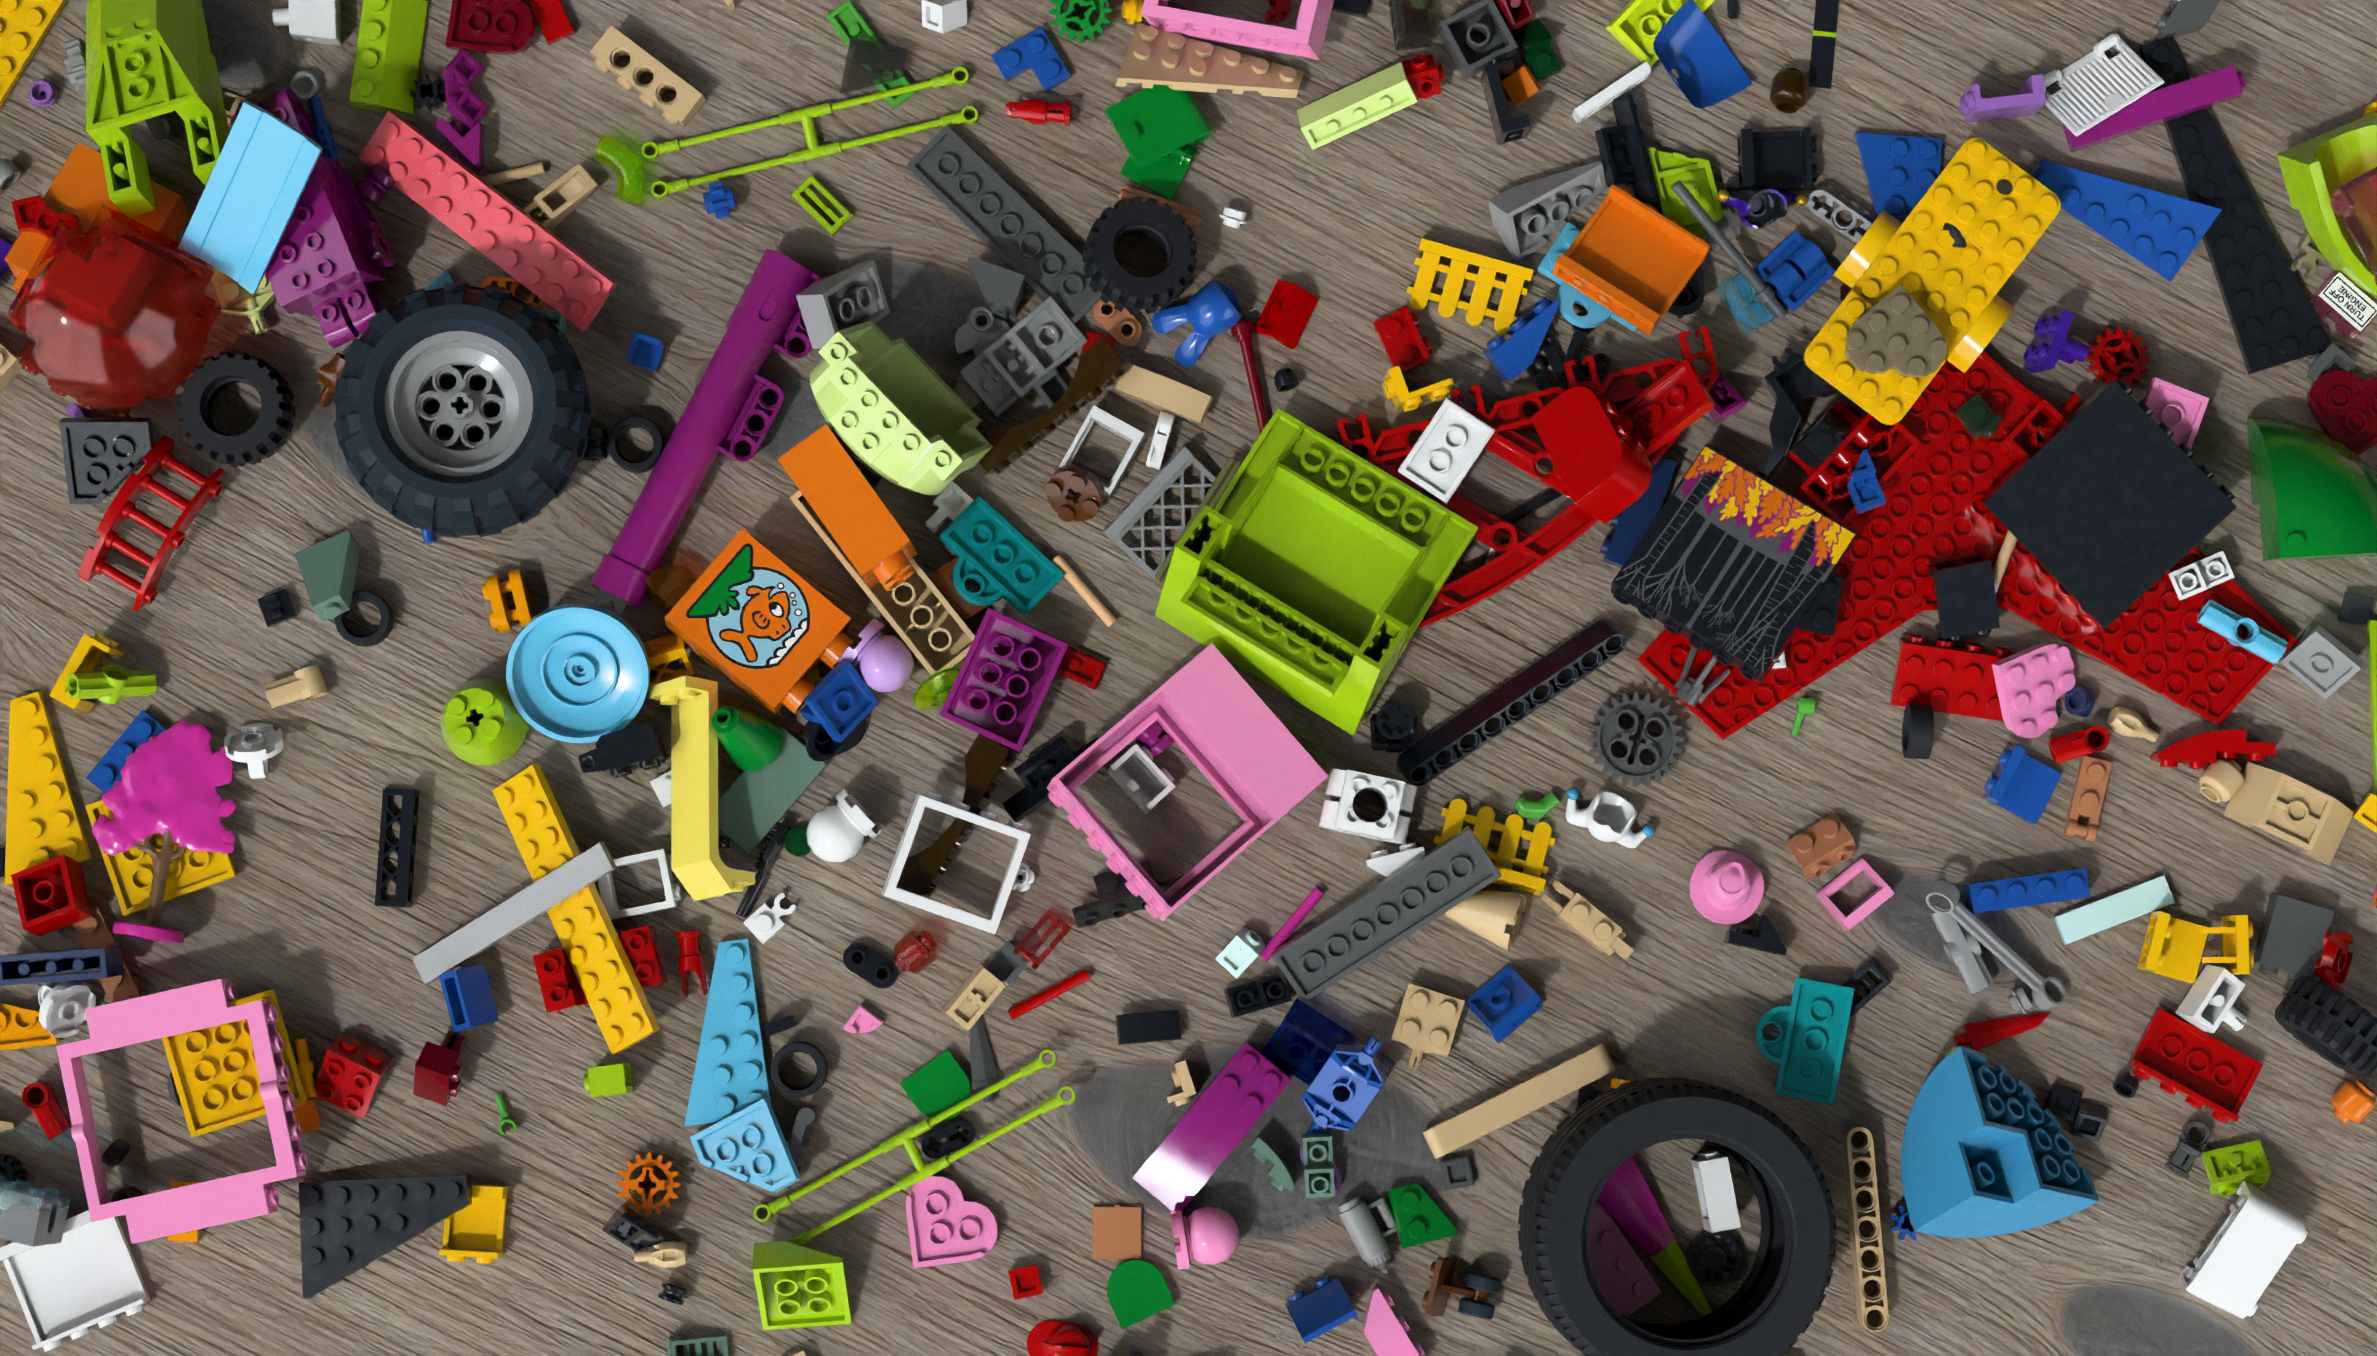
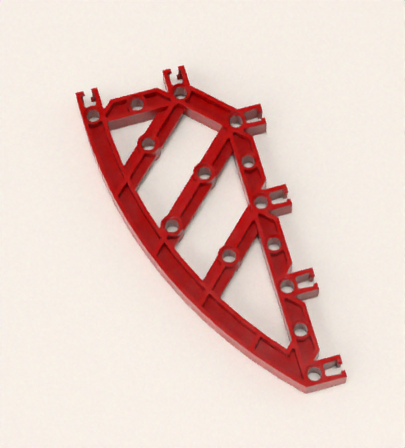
M1707 326L1700 327L1698 331L1694 332L1695 337L1701 336L1704 352L1691 354L1686 342V338L1690 336L1689 331L1678 333L1677 341L1682 360L1688 359L1692 363L1697 360H1704L1708 364V372L1698 374L1707 391L1710 392L1720 374ZM1593 355L1587 356L1581 361L1582 366L1588 365L1590 381L1576 382L1572 371L1573 366L1576 365L1575 360L1564 362L1563 368L1569 389L1578 386L1586 387L1607 402L1618 405L1632 401L1647 389L1637 385V376L1641 374L1648 375L1652 380V384H1654L1681 362L1671 357L1612 372L1603 385H1600ZM1479 384L1471 386L1468 394L1475 395L1477 410H1470L1468 412L1495 429L1494 434L1484 449L1529 474L1535 480L1546 484L1573 500L1548 451L1514 432L1534 426L1531 418L1526 417L1522 412V407L1525 404H1535L1539 411L1563 393L1564 390L1554 387L1496 402L1490 414L1487 415ZM1461 389L1450 391L1451 401L1460 406L1458 398L1462 395ZM1365 413L1357 415L1355 419L1356 424L1362 423L1364 438L1356 439L1352 442L1348 440L1344 428L1349 423L1348 418L1337 420L1343 447L1351 452L1356 447L1366 448L1369 454L1365 460L1420 493H1424L1425 490L1398 473V469L1403 463L1401 460L1406 459L1414 447L1408 441L1409 436L1414 432L1422 434L1432 419L1382 431L1375 444L1372 442ZM1681 432L1648 457L1652 468L1671 447ZM1540 460H1549L1553 465V470L1548 474L1540 473L1536 467ZM1455 492L1447 504L1438 499L1437 503L1479 527L1473 538L1502 555L1449 584L1444 583L1416 631L1457 615L1526 577L1565 550L1600 520L1573 503L1540 530L1528 536L1510 523L1504 522ZM1499 530L1507 531L1511 536L1510 542L1506 545L1498 544L1494 539L1495 533Z

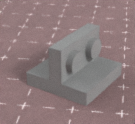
M2315 621L2306 628L2298 644L2288 651L2280 661V663L2324 699L2328 698L2355 675L2365 663Z

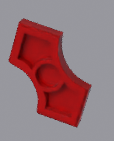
M41 195L11 202L19 232L29 231L43 235L51 242L55 252L85 245L77 215H62L52 211L45 205Z

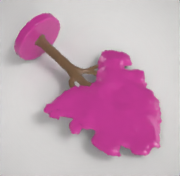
M182 718L179 723L174 724L170 729L162 731L158 736H151L148 742L142 743L136 748L134 753L129 754L125 766L120 771L122 780L116 781L114 787L102 796L104 805L113 811L114 819L101 815L93 824L92 832L101 849L106 854L114 856L117 853L129 850L131 847L150 855L154 868L145 923L115 922L112 934L164 943L183 944L184 932L159 926L170 864L174 859L180 857L185 849L221 852L222 854L232 853L235 850L233 843L236 841V838L232 833V829L226 831L220 821V817H229L236 808V804L232 799L222 801L221 796L216 793V787L230 784L232 781V760L226 756L224 746L221 747L220 751L211 752L209 745L211 733L204 724H188L187 720ZM153 833H160L163 837L160 852H157L150 842V836ZM174 843H178L176 851H173Z

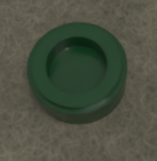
M796 827L788 831L784 839V845L790 854L802 857L812 851L807 841V829Z

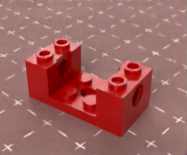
M646 925L619 932L618 937L642 989L668 983L654 926ZM564 948L532 955L547 1013H555L589 1004Z

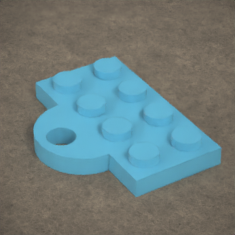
M1567 222L1537 268V271L1561 285L1557 294V299L1560 302L1558 308L1568 322L1581 328L1598 327L1611 317L1635 332L1637 329L1635 326L1552 274L1555 261L1561 253H1566L1582 231ZM1575 304L1584 306L1587 315H1576L1572 306Z

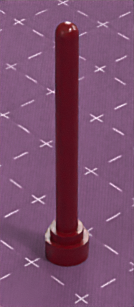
M1253 321L1236 323L1230 329L1232 338H1236V342L1240 343L1261 434L1269 419L1251 343L1253 333H1255Z

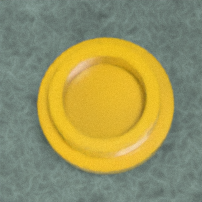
M1123 1L1122 18H1126L1127 24L1133 25L1134 22H1141L1143 1Z

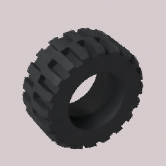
M1132 197L1130 203L1123 199L1116 202L1114 208L1107 207L1102 212L1100 218L1095 220L1084 244L1082 261L1086 264L1083 270L1085 277L1091 278L1089 286L1093 292L1099 290L1102 293L1100 299L1107 304L1109 300L1116 304L1114 309L1121 312L1124 307L1130 309V314L1139 315L1141 309H1145L1147 314L1156 312L1158 307L1165 309L1171 305L1173 299L1177 300L1183 293L1196 267L1197 242L1192 241L1194 236L1192 228L1190 226L1184 227L1183 224L1186 219L1180 213L1175 216L1171 212L1172 206L1167 203L1164 207L1157 205V199L1149 198L1147 202H1142L1141 197ZM1132 234L1143 235L1152 239L1160 246L1165 255L1166 265L1164 270L1156 276L1146 278L1129 274L1118 264L1114 256L1113 248L1116 241L1123 236Z
M228 351L220 352L217 358L209 356L203 359L205 364L201 367L195 365L190 370L193 373L189 380L184 378L180 386L184 387L183 394H177L176 403L180 404V410L176 411L177 420L182 422L180 429L183 435L190 440L189 443L203 455L225 465L244 466L245 463L254 465L260 463V458L264 456L267 458L275 454L273 449L278 445L282 447L287 440L284 436L287 431H292L294 425L290 422L291 416H295V406L291 403L294 396L292 390L287 387L286 384L288 382L264 360L236 351L235 354H231ZM239 382L246 383L255 388L260 395L261 412L259 418L252 428L240 435L230 436L223 434L216 429L212 422L211 408L217 394L226 386Z
M2307 975L2298 978L2275 1010L2277 1022L2287 1032L2291 1033L2294 1038L2336 1067L2343 1069L2349 1074H2353L2357 1078L2366 1079L2371 1077L2377 1069V1018L2357 1004V1002L2330 985Z

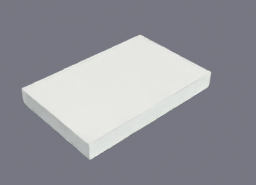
M1446 398L1398 469V473L1447 504L1494 434L1495 429Z

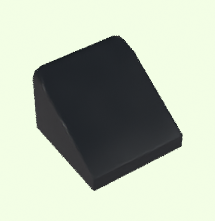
M2080 1100L2070 1134L2099 1142L2108 1121L2107 1107Z

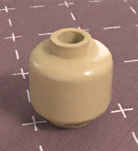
M2216 759V763L2209 764L2199 777L2201 793L2215 803L2229 801L2244 783V778L2240 772L2241 767L2231 759L2226 761Z

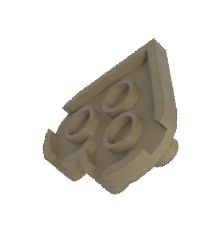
M1899 285L1861 316L1847 331L1845 338V355L1850 364L1860 372L1865 371L1871 374H1883L1893 369L1904 377L1925 378L1939 368L1948 351V346L1938 327L1902 285Z

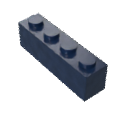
M1662 456L1652 468V478L1646 492L1611 520L1610 526L1614 527L1611 538L1606 536L1601 546L1600 553L1604 554L1602 562L1618 568L1623 567L1659 514L1678 463L1677 461Z
M121 945L12 953L0 956V986L99 979L123 975Z

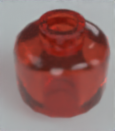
M911 930L894 945L893 950L896 956L894 962L903 972L908 970L912 973H920L936 959L937 943L926 931Z

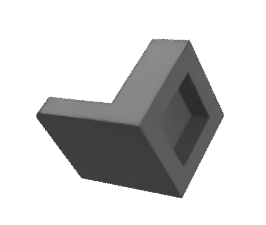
M1054 368L1035 382L1032 388L1049 410L1063 396L1068 386L1059 376L1058 370Z
M1007 941L1000 949L1001 951L987 966V969L1009 987L1031 959Z

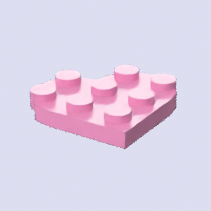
M2045 642L1992 663L2002 717L2006 728L2013 731L2017 736L2028 739L2037 738L2049 728H2053L2058 722L2056 700L2064 695L2066 691L2072 690L2076 682L2073 676L2074 663L2069 649L2065 646Z
M932 1175L911 1187L906 1198V1216L913 1268L972 1261L983 1257L994 1247L998 1235V1225L994 1214L984 1204L976 1201H965L961 1189L954 1180L944 1176Z

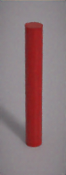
M1083 969L1007 1011L1012 1020L1091 978L1086 969Z

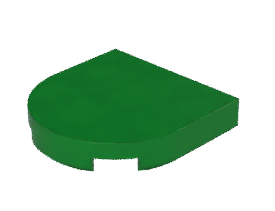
M949 1049L900 1084L917 1109L928 1118H932L964 1101L971 1094L968 1076ZM964 1109L949 1116L944 1120H948L959 1115Z
M1134 1259L1123 1262L1114 1269L1109 1277L1107 1296L1121 1329L1176 1304L1162 1273L1157 1267L1147 1261Z

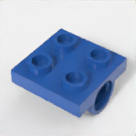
M1796 230L1754 269L1760 279L1772 287L1776 292L1775 296L1792 313L1836 272L1826 262L1827 259L1823 252L1813 242L1805 240Z

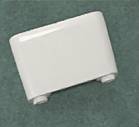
M2243 1180L2236 1191V1194L2240 1196L2236 1205L2232 1203L2229 1207L2231 1213L2201 1257L2194 1259L2195 1267L2191 1268L2186 1265L2178 1276L2183 1289L2241 1319L2246 1316L2251 1317L2259 1306L2258 1299L2297 1243L2301 1244L2309 1232V1229L2306 1228L2307 1221L2305 1217Z

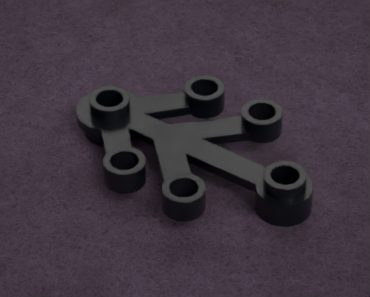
M1580 312L1576 315L1585 316L1587 312ZM1571 324L1574 334L1563 363L1554 346L1555 339L1553 335L1546 333L1545 337L1550 339L1551 345L1544 347L1541 344L1539 349L1544 351L1557 380L1554 387H1559L1565 391L1568 383L1563 368L1564 362L1571 360L1576 362L1585 336L1590 335L1594 328L1581 330L1579 327ZM1597 353L1593 356L1594 362L1598 357L1605 360V366L1598 367L1595 364L1596 370L1601 372L1608 367L1609 358L1604 353ZM1534 360L1527 368V374L1534 378L1540 391L1550 389L1551 386L1544 375L1545 366L1543 362ZM1538 364L1541 367V372L1538 374L1532 373L1531 365ZM1580 364L1575 367L1573 366L1572 371L1575 380L1589 374L1588 365L1582 366Z

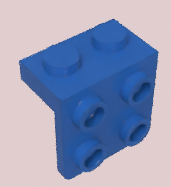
M2013 745L2008 749L2005 748L1997 761L1999 767L1995 775L1991 774L1984 786L1986 792L1983 799L2033 824L2038 822L2060 779V773L2026 755V749Z

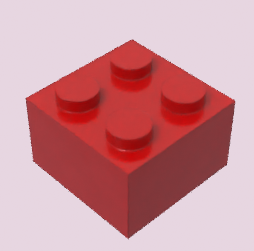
M61 855L11 875L24 930L37 936H43L93 917L80 862L66 855Z

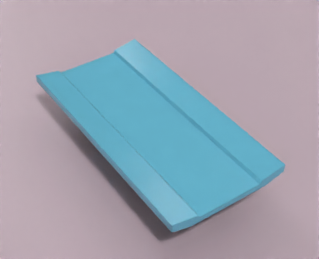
M248 101L243 102L178 248L194 257L202 259L237 281L239 285L254 295L323 148L311 138L261 107Z

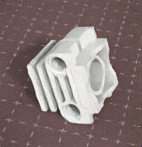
M1331 768L1325 795L1337 797L1339 801L1324 800L1318 827L1405 845L1411 818L1399 815V811L1412 813L1417 786L1406 784L1404 781L1347 769L1345 771ZM1371 790L1382 798L1384 813L1380 820L1365 822L1356 816L1353 810V799L1358 792Z

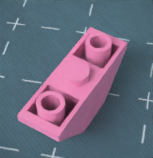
M1378 1287L1373 1288L1362 1331L1378 1356H1426L1419 1342L1416 1340L1412 1343L1406 1333L1411 1329L1403 1316L1400 1315L1396 1318L1390 1307L1394 1306L1395 1303L1385 1289L1380 1292Z

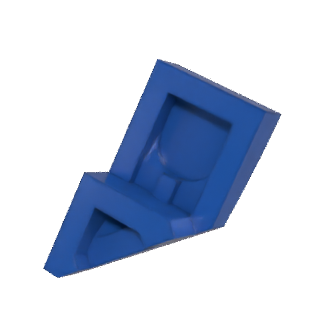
M1867 449L1862 451L1847 485L1857 514L1886 504V499L1875 476L1876 469Z

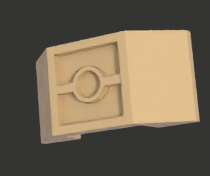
M2246 762L2241 773L2244 783L2232 799L2228 801L2222 815L2247 827L2255 826L2303 849V854L2326 865H2330L2354 812L2336 798L2284 773Z

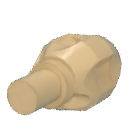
M2117 706L2108 715V725L2115 732L2123 736L2143 737L2153 743L2159 736L2157 731L2149 728L2148 724L2144 723L2145 721L2137 712L2129 708Z
M665 1241L649 1247V1250H634L635 1262H649L664 1268L678 1267L686 1264L688 1260L687 1244L679 1241Z

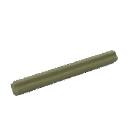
M1230 457L1155 574V579L1162 584L1165 582L1175 546L1205 505L1212 509L1216 507L1242 464L1234 457Z

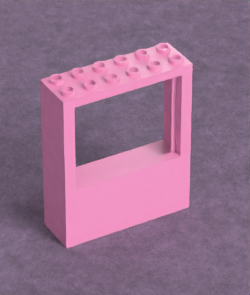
M1211 643L1052 778L1047 786L1049 790L1047 795L1057 807L1062 805L1069 813L1067 819L1077 830L1082 828L1089 836L1086 838L1089 845L1096 852L1101 850L1108 858L1106 864L1115 874L1120 872L1127 880L1125 885L1134 896L1140 895L1147 903L1145 908L1153 918L1157 919L1159 917L1164 921L1314 791L1328 775ZM1156 720L1245 822L1165 892L1162 891L1075 791V789Z

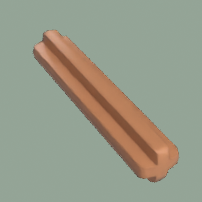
M1123 185L1120 191L1119 200L1124 199L1127 203H1130L1132 197H1141L1142 202H1147L1149 198L1157 199V205L1164 207L1166 203L1172 206L1171 212L1175 216L1180 213L1186 219L1184 223L1198 227L1203 217L1202 210L1129 185Z

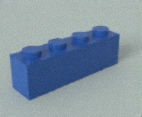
M2086 868L1963 885L1966 908L1973 914L2090 897Z

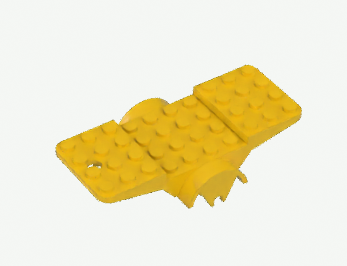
M1979 138L1967 140L1904 222H1900L1883 209L1833 274L1852 289L1804 352L1806 366L1879 422L1885 425L1897 424L1912 407L1946 360L1965 373L2010 316L2015 307L1997 293L2058 215L2061 209V202L2058 196L1985 141ZM2004 179L2011 183L2012 192L2010 194L2003 195L1997 191L1996 184L1999 180ZM1945 223L1954 225L1965 238L1966 247H1952L1955 240L1950 236L1948 230L1943 231ZM1899 285L1903 286L1938 327L1948 346L1943 363L1933 374L1925 378L1904 377L1893 369L1883 374L1860 372L1850 364L1845 355L1847 331L1861 316Z

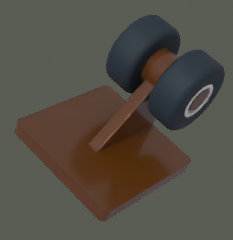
M1437 1257V1261L1432 1262L1429 1271V1278L1432 1279L1430 1290H1426L1422 1301V1307L1425 1308L1424 1315L1430 1317L1443 1316L1448 1295L1451 1292L1470 1296V1298L1463 1297L1460 1299L1459 1312L1483 1319H1492L1495 1306L1487 1303L1489 1293L1499 1292L1501 1280L1486 1274L1468 1271L1464 1284L1472 1288V1290L1451 1285L1457 1258Z

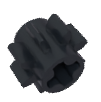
M425 74V80L421 82L413 81L416 85V91L410 92V96L412 98H419L415 104L418 109L425 105L428 111L432 113L433 107L437 105L444 107L441 98L446 96L445 89H438L442 84L440 78L433 82L428 74ZM426 89L430 92L433 91L434 96L432 98L429 96L425 97L423 92Z

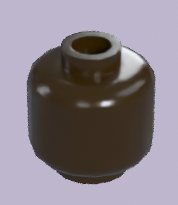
M1787 68L1776 73L1772 80L1770 101L1781 112H1796L1807 103L1810 87L1809 79L1796 68Z

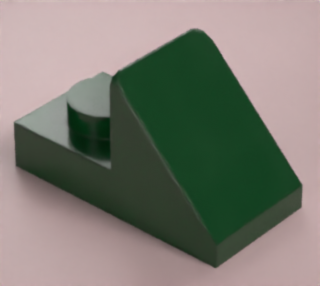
M1540 19L1512 30L1524 62L1537 82L1561 72L1551 47L1552 37Z

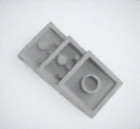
M1050 296L957 375L995 419L1028 392L1035 382L1059 366L1084 345L1087 340Z

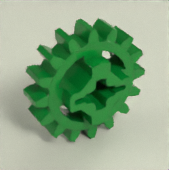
M1051 0L1056 5V9L1050 10L1049 14L1056 15L1057 17L1052 22V26H1061L1058 32L1059 35L1067 32L1069 33L1068 41H1073L1075 36H1078L1079 42L1084 43L1086 35L1093 41L1096 40V31L1101 34L1105 33L1102 24L1111 23V20L1106 17V13L1113 12V8L1106 7L1105 3L1109 0H1069L1070 4L1067 12L1062 13L1065 0ZM1078 3L1080 6L1092 5V7L1084 13V19L1082 18V16L1070 17V15L1074 14V11L1078 9ZM1100 8L1098 21L1093 25L1092 17L1094 12ZM1076 22L1080 24L1083 31L1072 29L1067 23Z

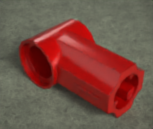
M2098 725L2048 740L2049 750L2055 764H2059L2106 749L2110 742V735L2104 727ZM2091 731H2095L2101 736V744L2098 747H2092L2088 743L2087 737Z
M38 1081L24 1088L22 1101L26 1107L31 1109L48 1140L53 1139L72 1127L71 1122L55 1097L53 1087L49 1083ZM35 1087L44 1091L45 1097L42 1103H37L32 1098V1091Z

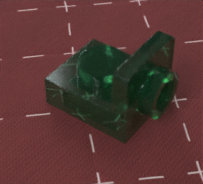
M1979 394L1975 395L1954 412V415L1975 440L1982 435L1985 439L1989 438L2000 429L1997 423L2003 419L2000 414L1996 416Z

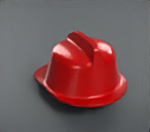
M1044 1321L1036 1325L1029 1333L1027 1351L1030 1356H1096L1098 1344L1093 1331L1085 1325L1061 1321Z

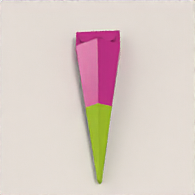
M1632 1156L1610 1176L1596 1201L1657 1265L1702 1316L1707 1315L1712 1310L1699 1284L1692 1275L1682 1251Z

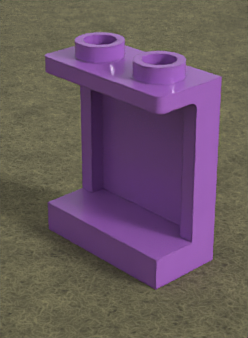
M2043 74L2031 75L2019 88L2020 94L1983 99L1980 93L1979 82L1972 83L1962 94V98L1959 99L1960 114L1965 115L1966 123L2035 115L2046 104Z

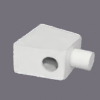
M288 0L289 8L273 9L274 26H289L290 35L295 40L337 46L342 45L341 0Z

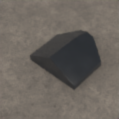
M624 1204L619 1207L602 1229V1231L632 1250H641L644 1246L659 1244L667 1238L649 1221Z

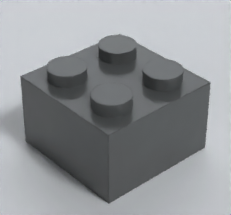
M1482 0L1439 22L1437 31L1464 81L1482 72L1484 67L1489 65L1488 61L1500 57H1505L1506 60L1515 55L1518 48L1493 0Z

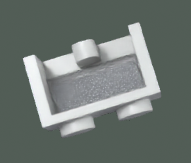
M1135 744L1110 766L1107 773L1147 815L1176 786L1172 783L1174 781L1172 775L1165 768L1159 769L1153 763L1154 758L1151 752L1146 747L1142 746L1140 748Z

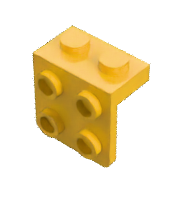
M1399 366L1388 369L1383 379L1384 383L1381 385L1386 399H1392L1396 411L1403 409L1404 412H1409L1421 407L1420 404L1425 400L1431 399V402L1434 403L1447 398V394L1450 393L1455 383L1453 378H1449L1409 393Z

